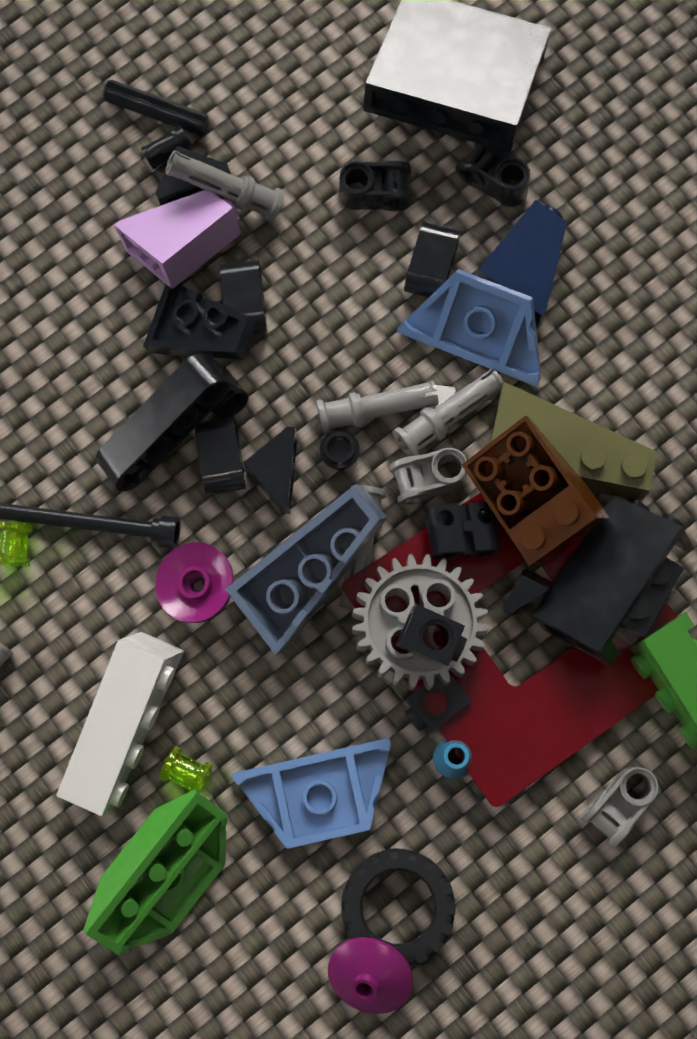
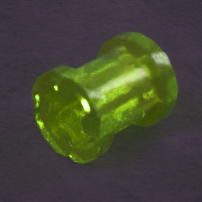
M0 522L1 566H30V559L27 558L28 535L33 533V525L21 522Z
M175 746L161 769L159 780L163 782L170 780L190 791L195 789L201 793L210 777L213 764L209 762L202 764L182 754V749Z

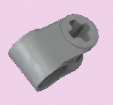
M444 448L423 455L404 457L390 463L388 466L389 471L395 474L400 495L397 497L398 504L410 505L460 489L466 483L468 477L467 472L462 466L467 461L465 455L457 449ZM447 462L457 464L461 471L453 478H446L439 473V468ZM408 474L412 477L413 487L410 485Z
M629 767L623 769L608 787L589 804L580 819L584 823L590 821L609 838L608 844L615 847L631 831L638 818L657 796L659 787L657 778L651 771L645 768ZM634 774L642 776L646 782L645 793L636 799L630 797L626 790V782ZM602 812L609 816L616 824L613 825L602 815Z

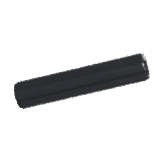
M108 80L103 89V96L106 102L177 128L181 126L183 130L196 135H204L209 126L210 120L206 113L118 81Z

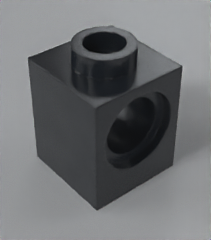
M417 604L411 608L395 646L441 667L448 666L451 660L457 662L463 652L467 638L461 635L465 625ZM430 625L438 627L444 635V642L438 650L428 648L423 640L424 631Z
M450 673V682L447 686H444L438 677H435L431 690H427L425 685H423L406 698L405 702L410 708L404 713L418 732L426 728L431 735L442 724L472 702ZM439 691L445 695L448 706L443 714L433 716L425 711L423 699L427 693Z

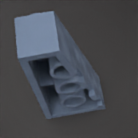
M363 485L352 486L225 590L273 653L278 655L290 647L388 517Z

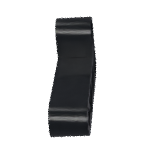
M195 354L186 359L97 452L96 462L118 491H129L137 487L210 412L220 417L234 416L246 406L249 395L224 365L205 354Z

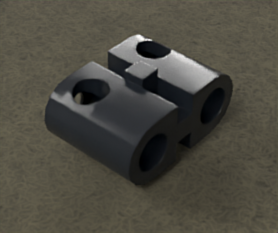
M487 502L468 503L466 506H459V503L440 504L425 509L432 559L442 560L444 558L449 560L457 559L460 556L481 558L493 556L501 552L496 517Z

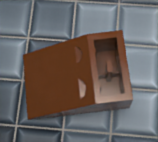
M527 415L462 464L529 566L547 564L609 519V516L586 483Z

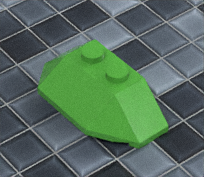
M195 789L154 809L100 877L83 929L84 933L117 955L128 952L129 948L145 945L172 934L225 866L228 815Z

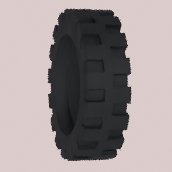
M392 848L372 854L362 861L350 875L342 894V921L349 939L368 937L381 940L398 950L409 965L420 964L442 948L452 931L456 912L454 893L450 882L441 868L425 855L409 849ZM404 870L417 875L427 884L433 896L434 913L430 926L420 937L408 943L393 944L380 939L369 929L363 917L362 901L367 887L377 876L387 871Z

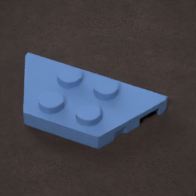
M458 269L397 329L399 334L489 369L492 368L497 372L537 387L541 380L533 297Z
M390 738L235 772L232 773L235 783L243 790L263 819L268 822L284 846L289 849L371 829L391 742Z

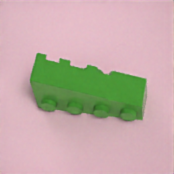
M685 612L632 646L630 649L634 656L630 660L642 678L646 679L650 676L659 691L654 693L657 701L668 714L674 712L683 725L679 728L682 737L695 750L697 748V640L692 638L688 632V629L694 626V624Z

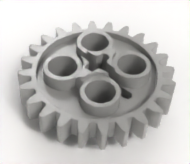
M412 554L408 555L406 566L404 567L394 558L390 564V573L381 566L377 568L376 575L379 582L370 578L365 580L364 586L370 594L362 592L357 594L356 601L365 607L355 608L352 612L353 618L363 621L352 628V634L364 635L365 637L357 643V651L369 649L371 653L366 658L365 664L371 665L378 661L381 664L378 677L384 676L388 671L394 673V686L400 682L402 677L408 678L410 690H414L418 680L422 679L426 689L431 690L435 677H438L439 681L444 686H447L450 682L449 671L459 678L462 677L465 671L461 661L472 666L477 659L470 650L481 651L485 645L480 639L475 637L485 635L488 631V626L477 622L487 615L488 610L475 608V605L482 599L483 595L482 593L470 594L468 592L474 582L472 578L462 583L458 580L462 568L457 567L451 573L445 571L446 559L444 558L437 567L431 566L429 554H426L422 565L416 564ZM415 586L418 588L420 606L465 625L461 636L467 638V641L457 662L451 660L448 666L441 667L412 653L400 654L393 649L391 640L394 637L400 636L409 612L415 606L411 587ZM431 591L443 593L447 599V605L443 607L431 605L427 600V593ZM391 596H398L405 601L407 609L399 613L393 612L387 608L385 600ZM430 625L423 634L425 645L432 650H438L440 647L434 642L433 634L441 630L436 626Z

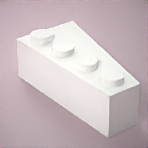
M143 632L117 641L56 794L57 797L99 816H103L114 806L118 808L122 804L129 788V784L125 783L131 769H135L144 751L142 744L158 717L160 704L171 684L185 650Z

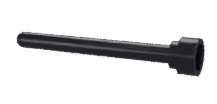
M0 503V519L148 537L151 542H156L158 547L171 549L177 547L180 538L181 521L179 517L162 515L160 519L154 518L150 522Z

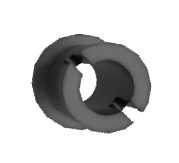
M181 126L175 130L173 127L169 128L170 133L145 147H141L153 170L168 161L171 153L176 150L177 146L185 149L192 147Z

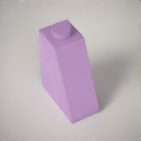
M207 190L122 219L114 225L125 251L172 289L241 234L236 218L238 211L229 199L225 197L221 199L216 194Z

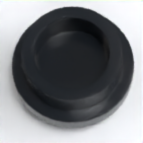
M333 431L327 434L321 442V458L328 467L334 470L350 468L359 457V443L347 431Z

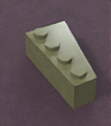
M503 381L490 442L527 415L586 483L591 492L643 501L651 490L657 451Z

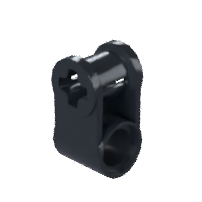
M474 143L475 148L467 159L459 161L456 165V172L464 182L481 190L504 206L515 207L520 205L528 195L530 169L523 160L509 152ZM514 179L519 184L510 186L505 184L504 181Z
M396 160L348 163L340 172V201L345 207L352 210L383 209L387 211H401L409 208L412 205V197L408 194V177L411 175V165ZM357 182L365 187L354 190L348 187V185Z

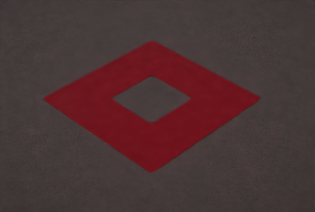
M479 493L461 506H466L468 503L486 501L481 493ZM497 517L500 553L489 557L466 558V556H460L457 559L446 560L445 571L451 573L457 567L462 568L458 577L461 583L471 578L474 580L468 591L470 594L479 593L526 561ZM427 528L343 582L342 590L354 608H365L356 601L358 592L370 594L364 586L367 578L379 582L376 575V570L379 566L390 573V564L394 558L399 561L402 567L406 566L409 554L413 555L417 565H422L426 554H429L431 558ZM583 538L547 564L541 565L553 583ZM431 558V566L437 567L441 560ZM413 586L411 587L414 602L415 605H419V591L417 587ZM439 591L427 593L426 597L431 605L435 607L447 605V599L443 593ZM391 596L385 600L387 608L393 612L399 613L407 609L405 601L398 596ZM666 601L645 638L677 617ZM442 631L433 634L434 642L439 647L444 642ZM399 636L391 640L392 647L396 652L400 654L410 653L395 646ZM615 636L611 641L620 652V655L612 667L574 647L519 686H512L507 682L484 648L481 651L470 650L477 659L472 666L461 661L465 671L462 677L459 678L449 671L472 702L438 729L447 742L456 740L468 746L471 751L472 760L466 770L492 806L499 807L655 696L654 693L659 691L650 676L646 679L642 678L631 663L630 658L634 656V653L631 651L630 645ZM403 677V679L408 684V678ZM423 679L418 680L414 690H412L413 693L424 685ZM431 691L425 695L423 707L428 714L438 716L447 709L448 702L443 693ZM452 749L462 763V752L458 749Z

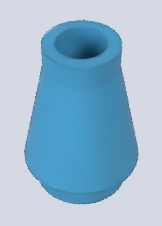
M446 739L442 740L436 746L433 753V763L436 770L448 779H460L468 774L466 769L470 766L472 760L471 751L468 746L461 741L453 740L447 742ZM452 749L460 750L463 754L462 763L458 765L452 764L448 759V752Z

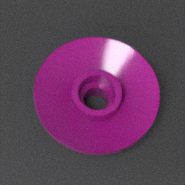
M193 542L175 548L164 558L156 574L155 591L159 604L168 615L186 623H200L215 617L224 609L231 597L225 589L234 582L232 566L220 550L206 543ZM198 579H204V588L199 592H195V582Z
M368 937L347 940L334 950L328 963V978L333 990L346 1004L359 1011L371 1014L389 1013L400 1008L410 996L413 986L411 968L404 956L386 942Z

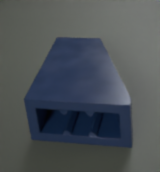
M535 200L481 265L477 276L533 297L535 323L538 329L543 322L547 310L567 222L557 209L549 205L544 206Z

